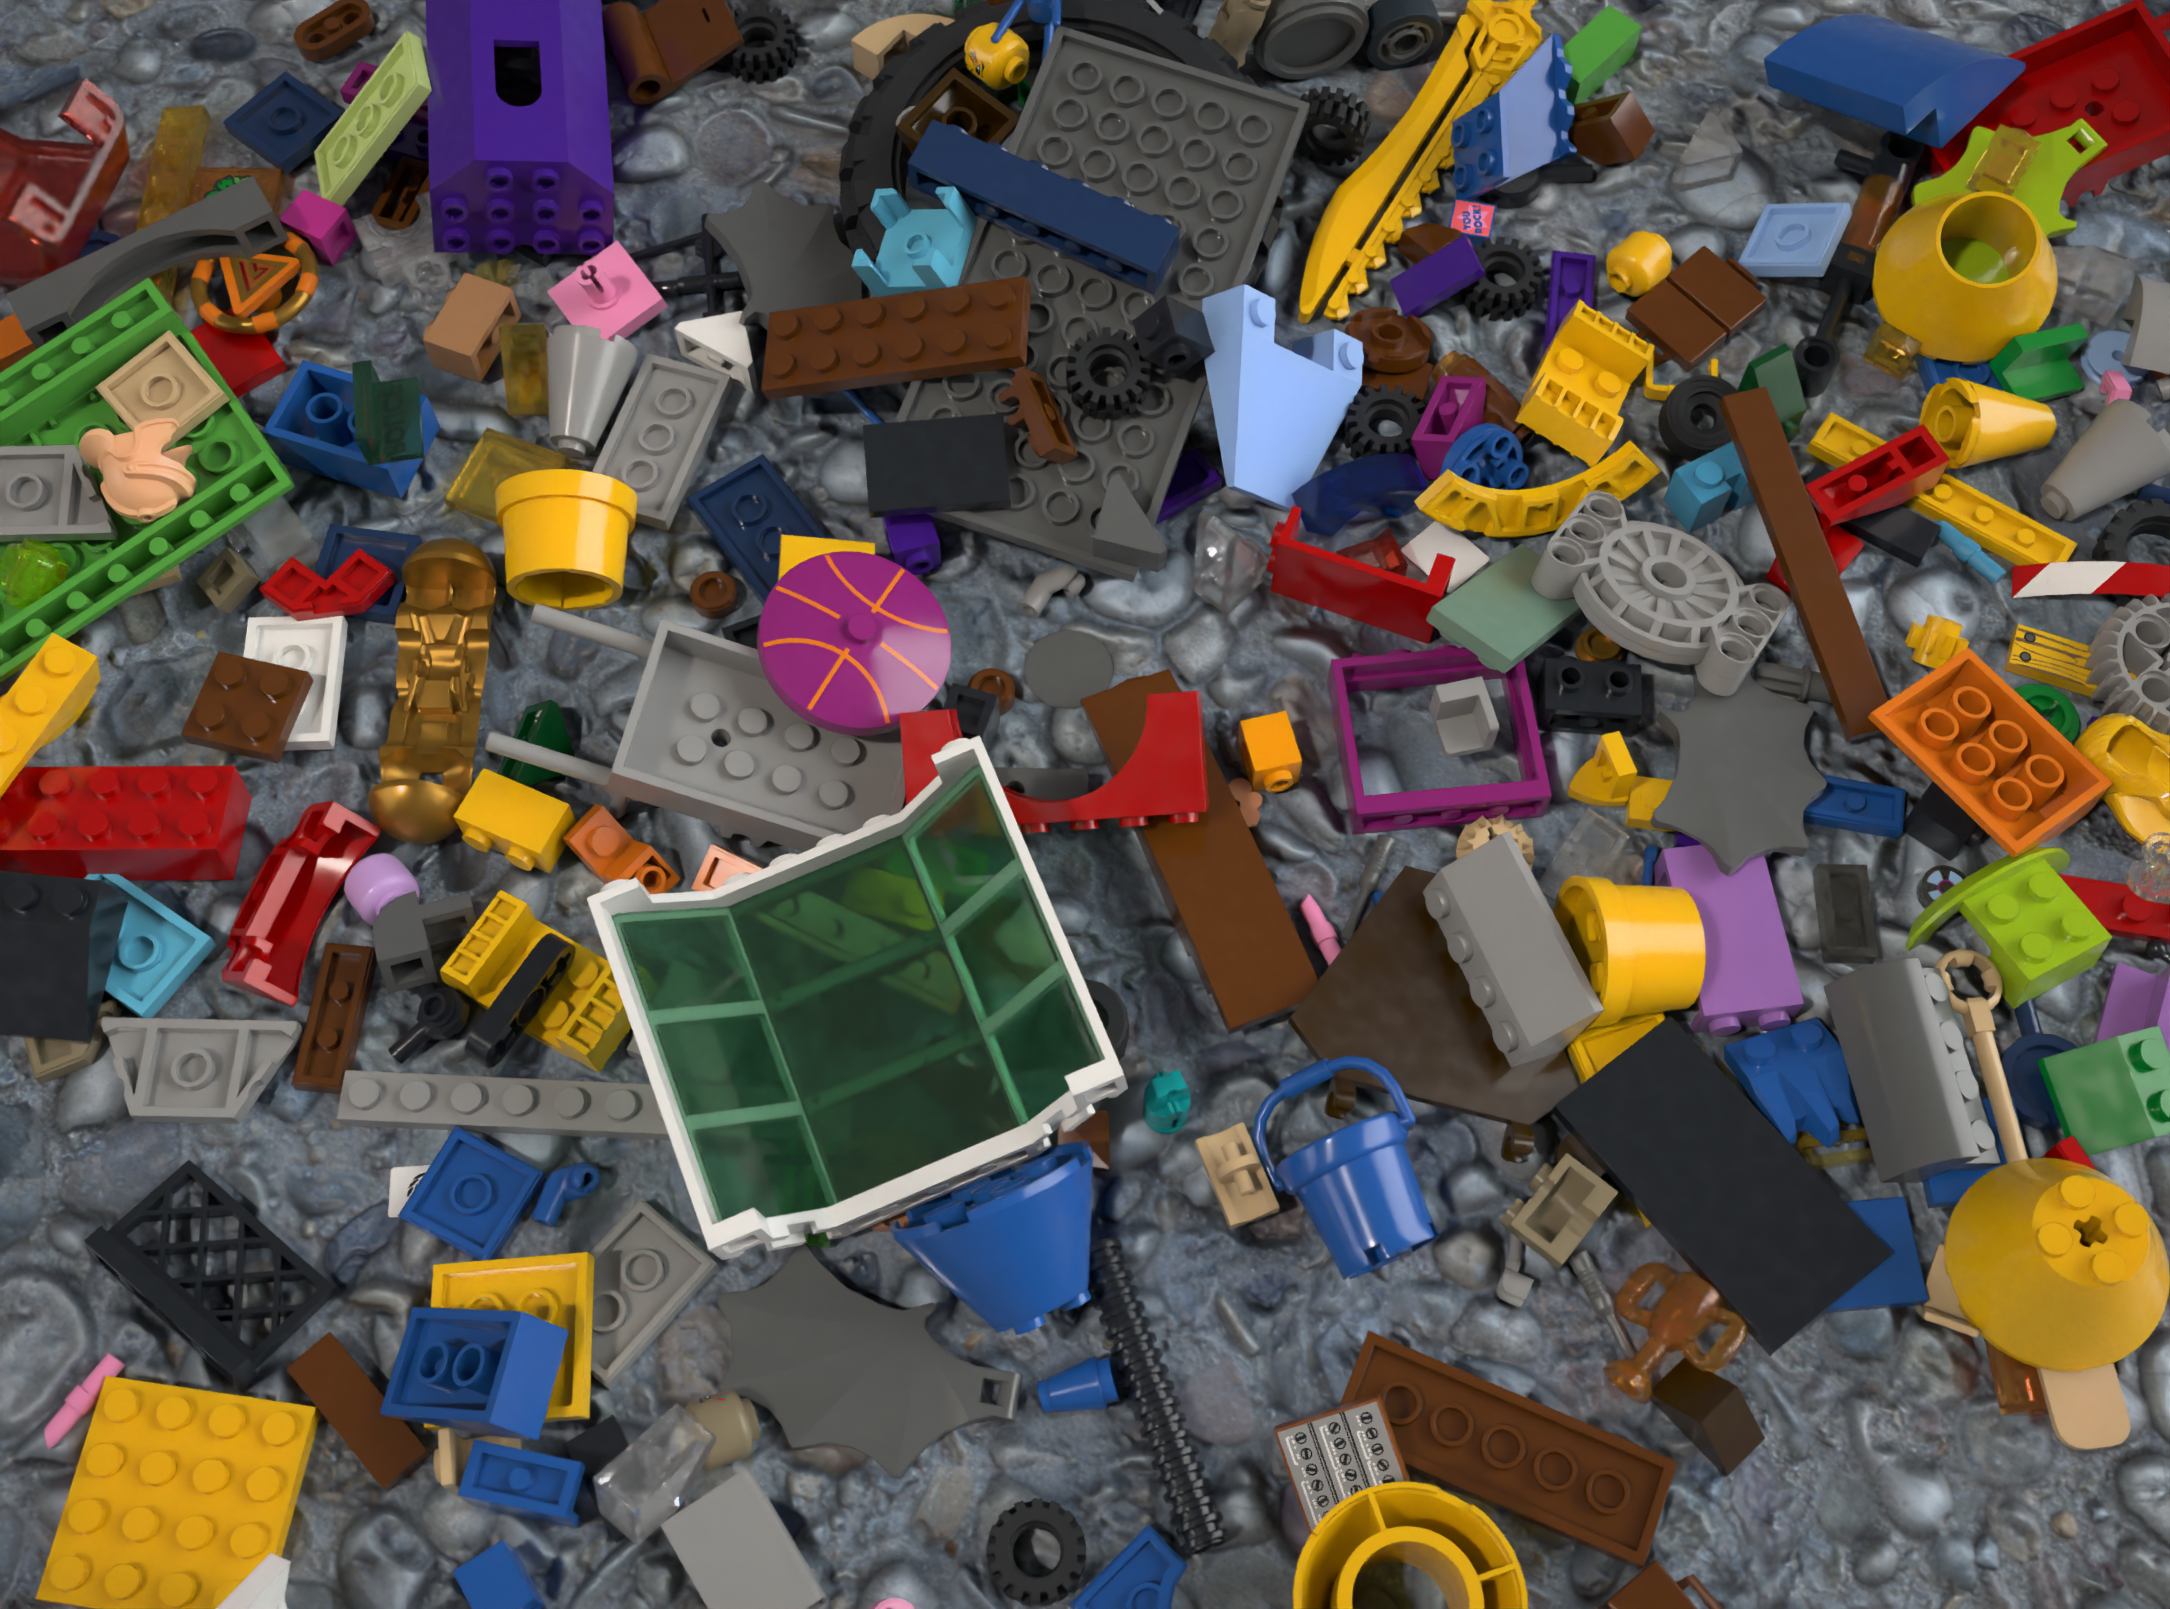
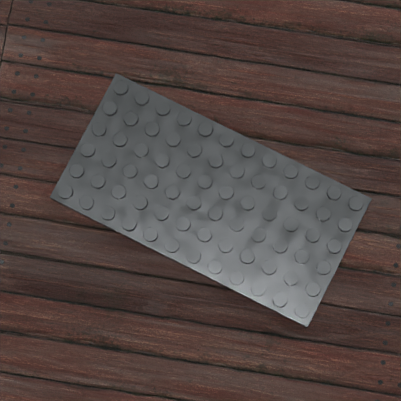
M1063 26L1056 28L1007 150L1009 153L1026 161H1039L1047 166L1051 172L1067 179L1076 178L1082 180L1092 190L1108 197L1117 196L1123 198L1133 208L1149 215L1157 214L1166 217L1174 226L1180 228L1178 252L1157 292L1153 295L982 218H978L958 285L1026 276L1031 285L1027 358L1026 366L1023 367L1045 376L1078 457L1064 466L1040 458L1035 454L1028 442L1027 436L1030 433L1028 426L1018 428L1008 423L1007 418L1018 411L1020 401L1009 407L1001 404L998 396L1001 392L1012 386L1010 379L1015 376L1014 371L1020 367L911 381L895 422L1003 413L1011 506L927 513V515L1132 583L1134 582L1139 567L1093 556V537L1109 480L1113 475L1120 474L1154 528L1208 384L1204 358L1182 375H1178L1150 362L1148 392L1146 391L1145 400L1142 405L1136 402V411L1128 415L1125 409L1122 410L1121 419L1113 420V413L1106 412L1105 420L1097 419L1096 410H1093L1091 415L1088 416L1083 413V404H1080L1078 407L1073 404L1072 393L1068 394L1066 388L1067 355L1070 349L1075 350V341L1079 337L1086 342L1087 332L1094 329L1097 337L1102 336V327H1111L1110 336L1117 337L1118 329L1127 331L1126 340L1129 341L1133 335L1136 337L1132 321L1164 295L1202 312L1203 298L1245 284L1307 119L1310 103ZM1103 361L1092 367L1090 376L1100 386L1113 387L1123 382L1126 372L1116 362Z

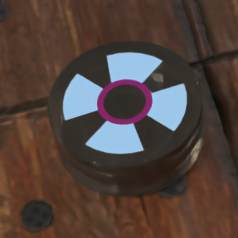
M1946 865L1935 866L1929 869L1917 885L1916 894L1919 903L1926 909L1939 896L1965 879L1966 876L1958 869Z

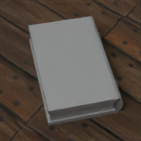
M751 1468L743 1469L662 1522L660 1526L708 1609H818L827 1602L828 1597L814 1576V1568L808 1566L770 1502V1494L764 1492Z

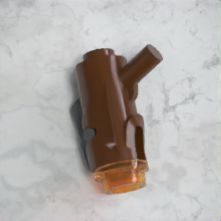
M1454 350L1446 354L1437 363L1431 374V377L1436 381V387L1442 376L1484 377L1486 392L1483 424L1494 423L1509 430L1518 438L1522 448L1531 441L1535 431L1523 423L1520 424L1515 421L1521 408V403L1510 394L1509 390L1497 377L1492 375L1478 361L1467 354L1461 355Z

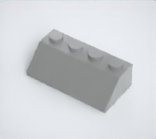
M1510 831L1496 836L1440 869L1424 889L1423 894L1427 910L1437 920L1447 940L1449 953L1452 959L1461 967L1470 985L1471 997L1475 1004L1481 1007L1492 1029L1494 1042L1497 1048L1505 1054L1511 1068L1562 1051L1604 1010Z

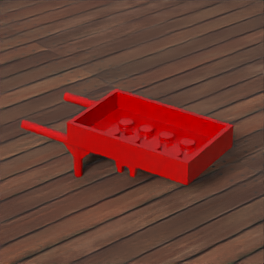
M2133 0L2006 56L2024 62L2025 71L1941 149L1923 143L1924 149L1921 160L1932 179L1943 176L1957 165L1966 151L1972 130L1977 126L2008 136L2029 139L2069 127L2080 118H2083L2108 146L2079 169L2067 182L2061 200H2065L2068 208L2077 205L2078 198L2089 190L2093 197L2102 194L2109 179L2165 155H2170V42L2163 33L2170 30V11L2153 18L2142 0ZM2075 138L2069 142L2079 154L2086 150Z

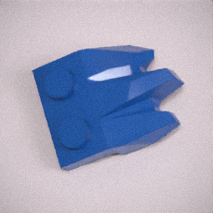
M1818 1017L1724 1046V1061L1748 1092V1100L1790 1145L1797 1142L1796 1133L1804 1131L1808 1132L1829 1149L1840 1139L1839 1122L1837 1119L1850 1124L1859 1123L1860 1110L1841 1046Z

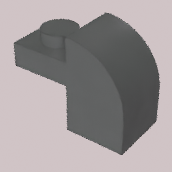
M416 891L396 898L379 913L373 925L372 937L377 962L388 994L438 981L432 952L460 945L477 922L469 892L419 904Z

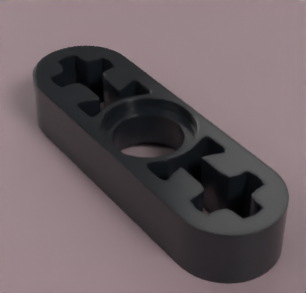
M553 933L545 935L536 944L476 1024L466 1041L465 1054L487 1068L496 1066L505 1057L569 970L575 957V946Z

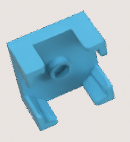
M955 186L937 187L935 193L947 209L911 210L897 190L892 188L875 190L871 202V210L886 228L875 264L863 249H857L851 267L876 297L958 286L978 218Z

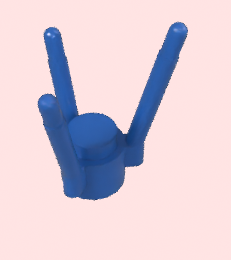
M1015 0L993 33L991 42L996 44L1000 41L1022 7L1025 6L1029 17L1033 21L1045 23L1043 62L1054 35V27L1057 28L1061 24V0Z

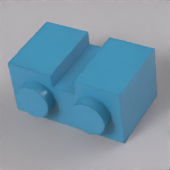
M1733 441L1675 469L1663 501L1688 533L1719 519L1726 503L1735 511L1755 501Z

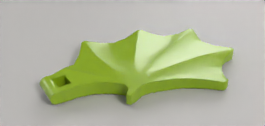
M2080 118L2069 127L2029 139L2008 136L1977 126L1972 130L1966 151L1955 167L1941 177L1914 186L1911 193L1912 204L1914 207L1933 197L1950 193L2000 192L2010 195L2026 205L2035 216L2047 239L2073 233L2077 226V221L2065 219L2059 213L2060 200L2064 188L2071 177L2099 155L2108 144L2083 118ZM2075 138L2086 150L2079 154L2069 143L2072 139ZM1954 238L1941 243V249L1946 261L1962 277L1984 284H1994L2009 280L2004 260L1988 244L1972 238Z

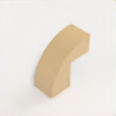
M906 14L877 22L851 39L854 69L873 80L894 55L898 57L901 53L905 54L909 51V42L935 22L937 24L942 22L947 26L955 20L932 14Z

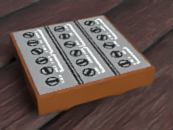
M1379 1393L1276 1425L1273 1430L1310 1535L1320 1520L1332 1508L1354 1493L1384 1483L1410 1482Z

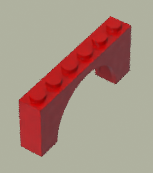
M1201 690L1147 694L1146 721L1134 753L1125 766L1111 780L1093 792L1068 799H1041L1023 795L1000 783L1015 820L1020 825L1021 833L1049 832L1051 822L1069 821L1070 830L1100 828L1099 819L1119 818V827L1142 826L1149 824L1148 816L1168 814L1169 823L1199 821L1198 812L1209 810ZM957 709L899 713L906 806L939 775L931 755L940 752L947 743L964 738L958 721ZM983 781L923 836V840L953 838L952 829L971 828L972 837L1001 835V823Z

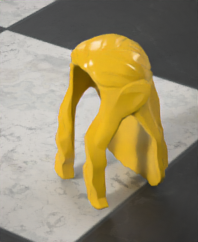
M2110 713L2101 716L2082 732L2075 741L2074 746L2113 782L2101 799L2111 809L2120 827L2136 841L2144 845L2150 851L2153 860L2157 862L2162 860L2170 863V735L2162 734L2149 728L2132 715L2124 716L2123 713Z

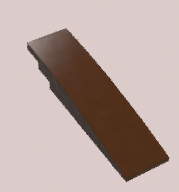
M1170 669L1081 699L1080 703L1112 778L1125 766L1139 743L1146 721L1147 694L1181 692ZM1204 738L1209 810L1198 812L1199 821L1169 823L1168 814L1148 816V825L1133 826L1186 954L1187 956H1192L1207 994H1212L1227 1032L1232 1034L1296 1010L1317 983L1318 978L1256 842Z

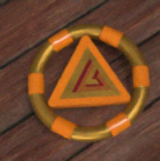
M284 230L289 239L278 245L283 246L297 258L260 253L249 259L222 257L198 260L190 279V293L194 307L200 317L216 329L245 335L261 334L280 328V326L291 321L312 300L319 282L317 259L309 244L293 232ZM219 262L221 263L232 309L236 317L226 315L213 305L208 297L207 287ZM302 270L294 295L285 304L276 309L282 301L280 288ZM254 311L263 313L260 315L253 316L252 318H247Z

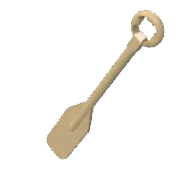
M1957 949L1947 952L1936 962L1934 968L1940 969L1942 978L1948 988V997L1952 1010L1962 1014L1968 1039L1973 1040L2006 1162L2008 1164L2028 1159L1993 1035L1996 1028L1990 1010L1999 1003L2003 993L2002 977L1995 964L1986 956L1974 950ZM1947 964L1953 968L1961 966L1970 967L1971 964L1977 966L1983 972L1981 977L1984 981V989L1990 993L1988 1000L1983 997L1967 998L1965 1001L1957 998L1952 993L1954 987L1951 983V975L1945 972ZM2114 1363L2084 1369L2081 1372H2058L2036 1367L2053 1430L2057 1438L2064 1445L2074 1450L2102 1449L2119 1445L2128 1437L2131 1429L2130 1418Z

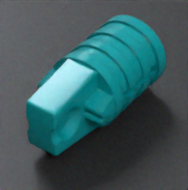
M1164 1070L1160 1071V1073H1155L1144 1091L1143 1118L1147 1126L1159 1134L1175 1133L1182 1129L1188 1120L1191 1093L1180 1070L1172 1071L1169 1074Z

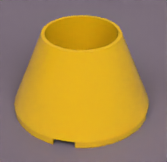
M1992 191L1944 194L1923 201L1908 210L1891 226L1883 238L1876 253L1872 278V291L1877 310L1888 329L1898 340L1914 352L1929 359L1936 360V358L1949 361L1963 362L1962 365L1989 362L2013 337L2037 332L2051 310L2057 291L2058 280L2057 265L2052 247L2033 213L2018 199L2004 193ZM1954 238H1972L1988 244L2004 260L2009 280L1994 284H1984L1962 277L1946 261L1941 249V243Z
M1392 1482L1368 1487L1354 1493L1337 1504L1320 1520L1303 1547L1297 1563L1293 1581L1292 1606L1293 1609H1353L1352 1590L1357 1574L1365 1568L1381 1562H1401L1412 1565L1426 1573L1440 1588L1447 1602L1448 1609H1528V1595L1525 1579L1512 1547L1504 1534L1484 1512L1473 1504L1470 1506L1456 1496L1439 1490L1440 1487L1417 1482Z

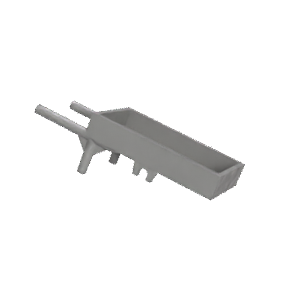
M538 603L535 604L530 622L636 655L646 663L613 767H605L490 731L485 746L487 751L598 785L611 795L609 813L614 818L623 817L630 802L642 801L719 825L721 836L731 838L732 834L745 835L750 838L749 845L760 847L766 841H771L803 852L815 848L816 844L827 836L833 834L846 835L863 828L864 823L875 816L884 814L892 816L902 810L906 796L900 728L877 735L853 736L835 733L813 725L794 713L774 692L763 672L757 649L665 619H661L655 639L652 641ZM712 741H722L725 747L716 746ZM889 855L863 867L881 871L889 859Z

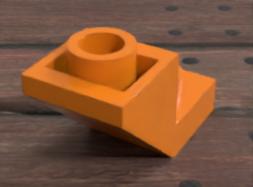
M595 804L561 838L584 864L605 883L618 879L631 880L637 878L649 894L668 893L680 880V877L651 845L635 841L602 805Z

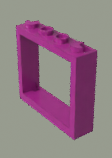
M1443 645L1433 650L1417 652L1397 649L1384 655L1373 656L1352 653L1351 658L1331 659L1327 686L1352 835L1471 824L1482 815L1486 819H1490L1503 814L1506 820L1544 816L1552 795L1524 659L1506 673L1484 666L1479 661L1478 656L1465 647L1458 648L1454 645ZM1480 676L1483 677V680L1501 679L1521 781L1364 796L1347 693L1446 684Z

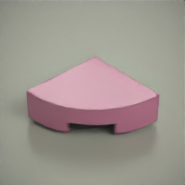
M2105 370L2099 392L2107 393L2106 406L2117 399L2129 400L2132 389L2121 371Z

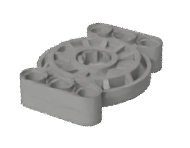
M1592 491L1586 494L1548 541L1531 578L1532 586L1536 592L1548 599L1563 600L1575 597L1586 618L1601 633L1621 647L1640 656L1664 663L1694 664L1700 684L1709 692L1720 696H1729L1737 691L1770 641L1790 606L1788 596L1774 585L1757 583L1744 586L1743 581L1734 568L1717 551L1699 539L1678 529L1661 524L1627 521L1624 507L1620 500L1604 491Z

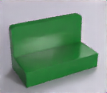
M2081 323L2016 336L1988 365L2007 393L2036 402L2075 394L2084 387V384L2068 358L2089 336Z

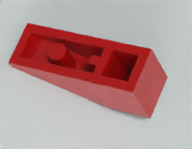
M1922 424L1805 485V488L1815 508L1828 526H1832L1898 506L1934 487L1950 459L1925 425Z

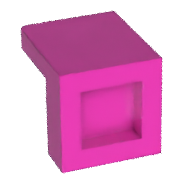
M305 189L301 191L280 216L283 227L309 238L318 260L332 267L358 237L346 208Z

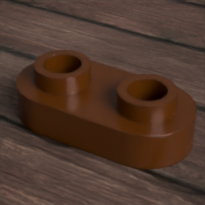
M339 0L302 22L294 32V40L300 54L305 59L324 61L367 36L374 28V18L366 1Z

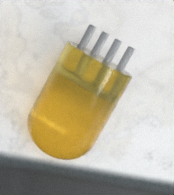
M511 259L483 262L476 267L475 276L504 286L515 285L518 280V271L521 264H515Z

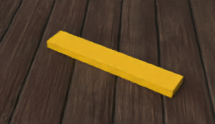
M1830 412L1810 441L1806 452L1835 468H1839L1887 443V441ZM1945 472L1942 473L1934 487L1902 503L1934 521H1948L1966 537H1971L1980 546L2017 566L2067 562L2077 546L2076 542Z

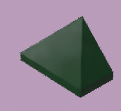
M547 700L527 706L513 738L575 757L559 704L553 700ZM504 756L497 771V774L525 786L562 775L561 773Z

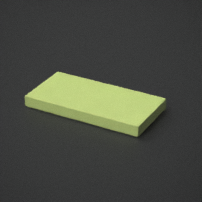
M409 31L402 35L314 151L322 198L343 206L432 92L420 37Z

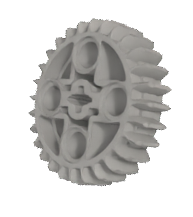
M2170 593L2165 594L2164 598H2161V602L2155 595L2149 594L2142 601L2134 598L2125 607L2120 606L2098 629L2087 650L2091 654L2087 658L2084 667L2092 671L2085 683L2098 686L2093 692L2091 699L2093 701L2105 702L2106 706L2101 711L2102 716L2110 713H2123L2124 716L2132 715L2149 728L2162 734L2170 735ZM2127 669L2130 670L2137 678L2132 679Z

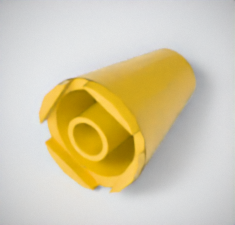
M1947 378L1944 384L1936 383L1930 389L1923 402L1919 418V426L1925 425L1949 457L1950 461L1945 470L1958 469L2042 449L2054 436L2057 425L2052 410L2046 404L1962 378Z

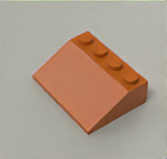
M1969 648L1872 711L1868 717L2012 858L2057 837L2090 812L2113 784L2103 772Z

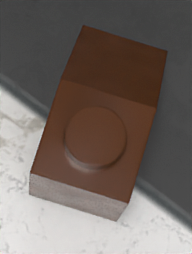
M1628 91L1574 104L1575 116L1568 131V140L1577 148V154L1601 166L1621 162L1629 164L1644 153V147L1655 133V130L1633 93Z

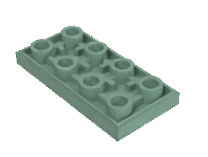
M1520 544L1434 605L1426 620L1439 629L1441 636L1446 640L1459 643L1477 655L1479 661L1484 666L1506 673L1582 614L1583 611L1577 604L1575 597L1552 600L1536 592L1532 586L1531 578L1541 556Z

